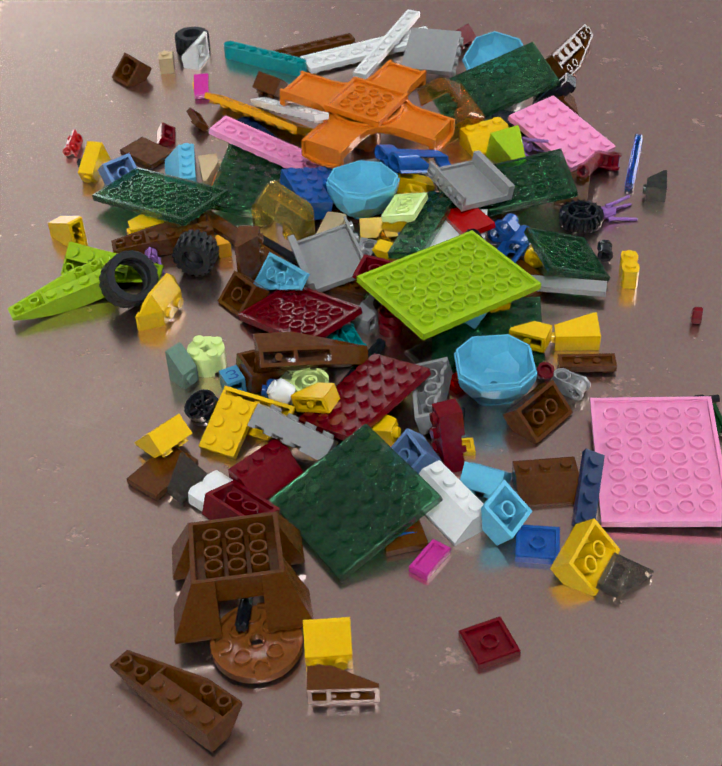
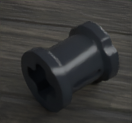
M609 240L599 241L597 244L598 259L602 262H608L613 258L612 243Z

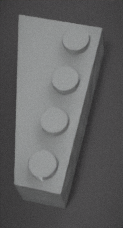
M448 357L416 364L430 368L431 375L412 391L415 420L422 435L430 433L429 429L432 427L429 416L432 413V404L447 400L452 378Z
M257 404L247 426L261 429L264 434L275 439L279 438L282 443L298 448L299 451L323 463L329 462L338 444V441L333 439L335 435L325 430L321 433L316 430L317 426L307 421L303 424L298 421L299 417L291 413L285 415L281 413V408L273 404L270 407Z

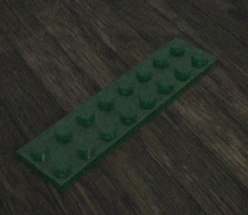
M427 192L428 200L416 220L405 224L388 251V259H401L430 247L455 205L444 192Z

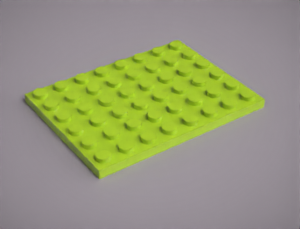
M473 230L357 276V283L422 340L541 289V282Z

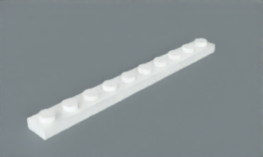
M407 10L353 71V77L367 79L418 20L420 11Z
M266 97L250 99L251 105L256 106V108L274 111L275 113H281V115L287 114V116H294V118H300L308 122L323 123V120L329 119L328 112L295 104L283 106L280 105V101Z

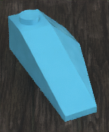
M269 252L255 282L268 290H302L310 274Z

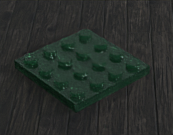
M526 227L524 234L549 274L563 275L567 278L574 277L609 282L611 277L584 237Z

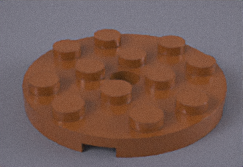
M261 602L257 603L256 606H252L248 629L245 632H238L236 630L235 621L238 607L229 611L221 618L222 638L210 640V647L215 665L227 677L242 683H265L286 674L299 660L303 650L301 627L268 632L265 603ZM259 639L263 641V644L260 643L253 646L251 644L253 640Z

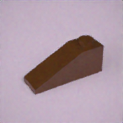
M319 664L307 666L308 704L380 702L379 683L332 665Z

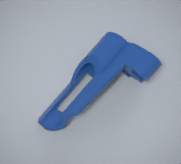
M376 145L374 150L376 159H379V162H382L395 173H427L429 164L422 158H434L438 167L451 165L448 159L449 156L438 150L397 149L394 145Z
M508 213L502 220L495 221V228L487 232V237L491 241L501 243L497 250L505 256L508 253H516L511 259L516 263L519 257L524 256L528 246L537 241L538 232L529 226H520L518 224V217L513 213Z

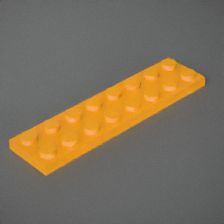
M205 92L204 98L209 99V103L219 104L220 107L226 109L230 108L232 109L231 111L236 113L241 112L247 117L252 116L257 121H265L268 125H275L279 129L289 130L292 134L306 136L313 130L311 127L224 95Z

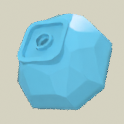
M493 31L476 37L462 61L471 79L482 85L502 90L520 78L526 65L528 54L519 38Z
M359 160L333 168L327 179L326 187L336 207L344 214H347V216L359 220V218H369L381 214L387 208L397 193L400 178H398V174L382 162Z
M509 334L471 337L457 348L454 353L460 387L482 406L511 404L514 400L524 396L536 382L537 371L530 345Z

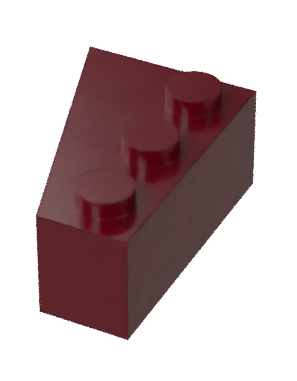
M455 398L433 403L432 413L429 414L432 427L429 429L432 438L430 445L440 457L441 462L452 473L462 471L466 462L463 453L467 452L466 445L462 446V435H465L463 412Z

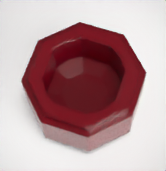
M694 307L690 316L692 324H701L702 307Z
M549 362L540 363L536 369L537 378L543 382L550 381L555 371L554 366Z

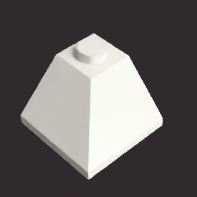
M204 31L182 55L184 68L200 70L210 57L207 32Z

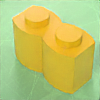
M632 250L622 251L619 264L620 286L623 289H636L640 270L638 254Z

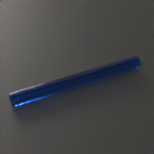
M637 133L634 137L625 182L626 189L634 188L643 140L642 134Z

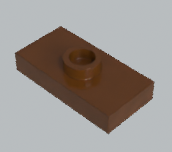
M189 108L186 112L192 120L191 123L207 132L209 126L202 115Z

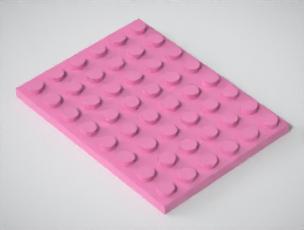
M711 396L590 398L594 451L605 455L599 493L601 527H722V454Z

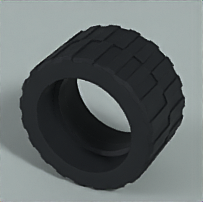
M133 250L122 251L111 258L102 268L99 276V286L103 296L112 305L129 309L137 307L144 302L148 293L158 283L159 276L157 268L147 255ZM119 265L130 266L139 273L142 279V290L140 293L129 294L118 286L115 280V269Z

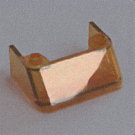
M436 78L416 89L421 106L448 92L459 107L454 112L456 120L454 135L448 145L459 139L460 128L485 121V115L459 82L445 78Z

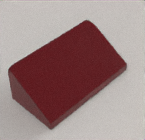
M162 122L157 131V144L161 146L175 145L176 128Z

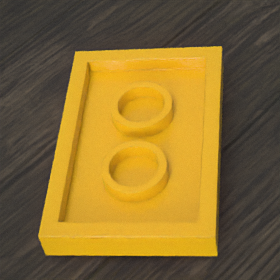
M221 393L199 443V447L203 450L236 460L250 428L247 425L257 407V403Z

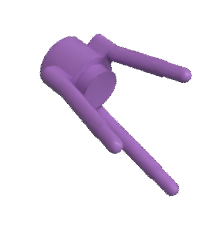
M522 138L525 157L531 162L536 163L527 154L532 149L547 154L543 149L533 146L531 142L548 143L549 140Z
M630 195L601 207L604 213V220L607 219L608 222L637 221L638 218L614 217L616 210L631 206L632 203L616 207L613 205L630 198Z
M148 247L144 255H147L153 263L162 265L161 258L158 257V251Z

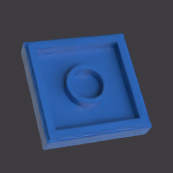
M522 525L516 533L515 562L553 564L560 552V527Z

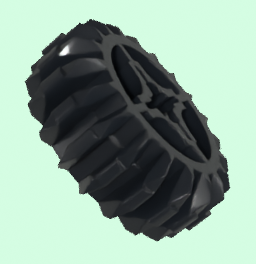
M585 199L566 202L560 208L558 216L559 224L566 231L576 232L577 234L583 233L584 235L585 233L591 234L592 231L597 232V229H600L604 222V213L601 206L597 205L596 202L592 203L591 200L585 201Z

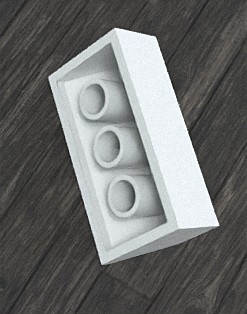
M440 460L424 467L406 490V495L454 546L483 531L481 515L483 503Z

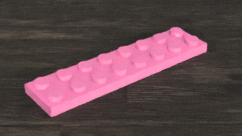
M224 116L209 128L210 135L276 163L283 168L320 167V165L302 156L301 148L228 116Z

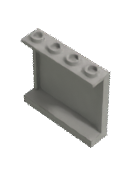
M411 27L401 65L420 71L426 70V74L449 75L450 82H452L453 76H456L455 67L459 64L458 56H461L460 46H463L464 38L461 37V31Z
M479 150L474 151L473 158L470 161L443 167H437L433 161H430L427 170L429 178L461 211L511 200L515 185Z
M343 216L345 224L296 241L294 234L288 236L299 268L310 274L305 283L307 288L323 292L355 280L352 277L353 273L364 256L365 251L363 246L358 244L360 243L357 233H353L355 231L351 221L348 222L346 216Z

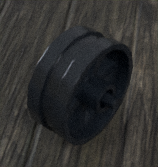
M199 390L188 398L184 406V412L193 424L207 426L219 399L210 390Z

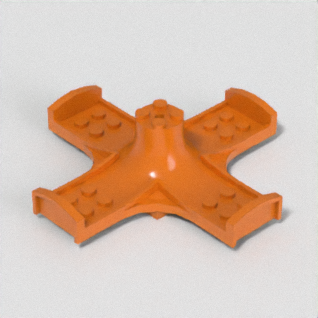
M388 60L369 78L353 77L349 82L333 81L301 71L299 77L286 88L279 90L280 105L287 106L294 102L329 113V119L323 120V123L316 126L301 140L302 156L313 163L328 168L344 165V158L354 148L363 149L365 152L373 151V148L381 142V133L402 137L429 146V150L441 151L451 140L455 129L454 118L422 109L413 105L408 100V96L416 88H423L426 85V70L420 71L394 63L392 60Z

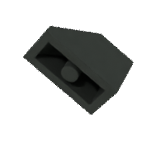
M667 170L648 177L647 184H643L642 194H645V201L665 202Z

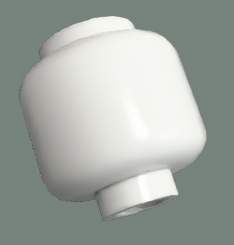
M282 378L273 380L267 389L268 399L292 405L293 401L290 396L295 393L296 388L293 384Z

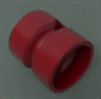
M384 305L380 306L378 309L379 333L387 338L399 336L402 333V321Z

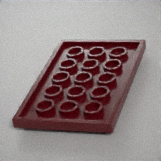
M304 286L302 290H277L238 313L239 320L270 333L296 332L327 338L329 334L341 329L345 324L361 315L362 308Z
M374 353L336 386L340 400L330 413L304 412L298 421L303 424L307 421L317 426L316 430L321 433L325 430L335 435V438L354 444L431 375L430 368Z

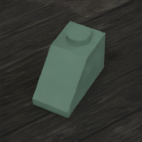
M178 342L165 351L171 381L183 389H187L199 380L197 366L182 343Z

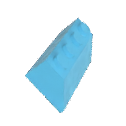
M194 143L178 145L165 159L166 196L198 193Z

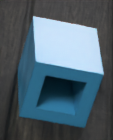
M237 365L219 370L220 385L223 389L224 386L247 392L245 377Z

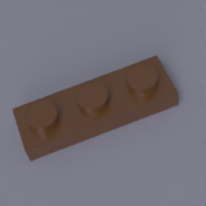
M615 353L558 354V368H564L571 372L617 371Z

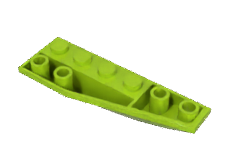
M69 241L61 275L99 258H102L106 264L117 253ZM154 263L155 267L157 268L159 282L161 279L164 265ZM119 265L115 269V280L117 283H142L141 276L134 268L127 265Z
M102 258L92 260L87 264L66 272L7 308L13 321L35 319L68 312L104 298L105 296H103L99 286V276L105 265Z

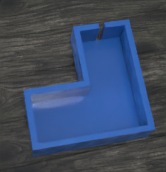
M320 166L318 168L281 169L279 187L299 221L324 219L327 212H332L333 201L327 192L326 182L333 168Z

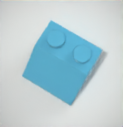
M465 462L460 481L473 494L479 491L484 493L483 497L489 498L502 480L509 484L512 473L474 462Z
M505 480L501 481L481 507L482 530L496 545L512 539L532 513L528 505Z

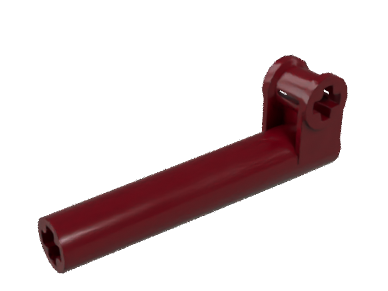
M598 150L577 168V174L585 178L598 167L608 170H620L619 159L622 153Z

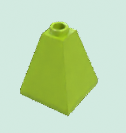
M518 125L490 133L486 156L512 172L522 171L525 168L526 162Z

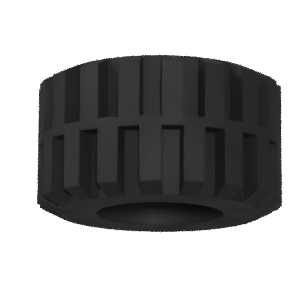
M196 26L178 30L174 35L177 53L182 56L204 31L207 32L208 48L210 51L208 30Z
M192 229L188 232H183L172 251L173 262L177 264L176 267L178 269L181 268L182 272H187L191 276L193 274L199 277V275L204 276L206 273H210L219 255V246L216 245V240H213V237L211 235L208 236L206 232H200V230L193 231Z

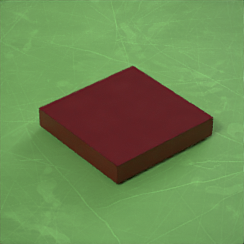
M501 616L459 630L458 635L478 671L521 656V650Z

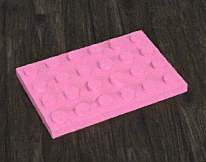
M554 95L517 111L508 117V121L514 126L518 125L520 131L527 137L549 140L548 143H534L569 172L577 170L594 152L598 150L614 152L616 148L612 142Z

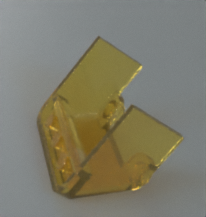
M272 180L268 182L252 205L253 226H260L262 228L276 221L282 225V234L286 240H288V236L293 234L296 241L315 235L314 211L311 204L277 181Z

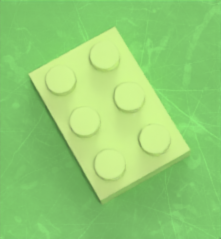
M427 192L395 194L381 215L382 222L396 223L398 221H405L408 223L415 221L428 200Z

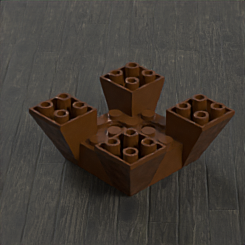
M278 512L188 523L172 546L173 580L185 579L174 606L175 644L222 638L219 601L264 595L268 632L303 627V620L314 619L310 591L290 566L305 563L300 530Z

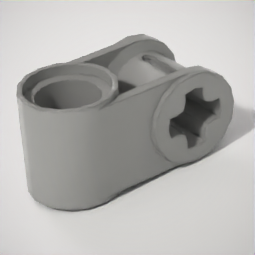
M558 368L553 373V381L562 395L572 400L580 401L584 396V392L589 390L591 386L590 381L586 377L575 374L567 369Z

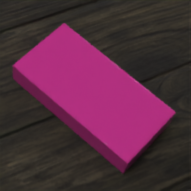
M208 73L194 74V98L204 99L205 92L209 93Z
M432 539L409 565V572L427 581L450 555L451 548Z

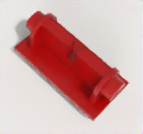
M75 129L68 136L66 146L63 148L62 152L65 156L74 154L77 157L82 145V136Z

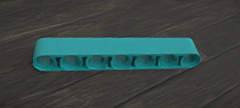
M226 41L223 44L226 59L296 77L300 76L301 71L307 72L306 59L235 41Z

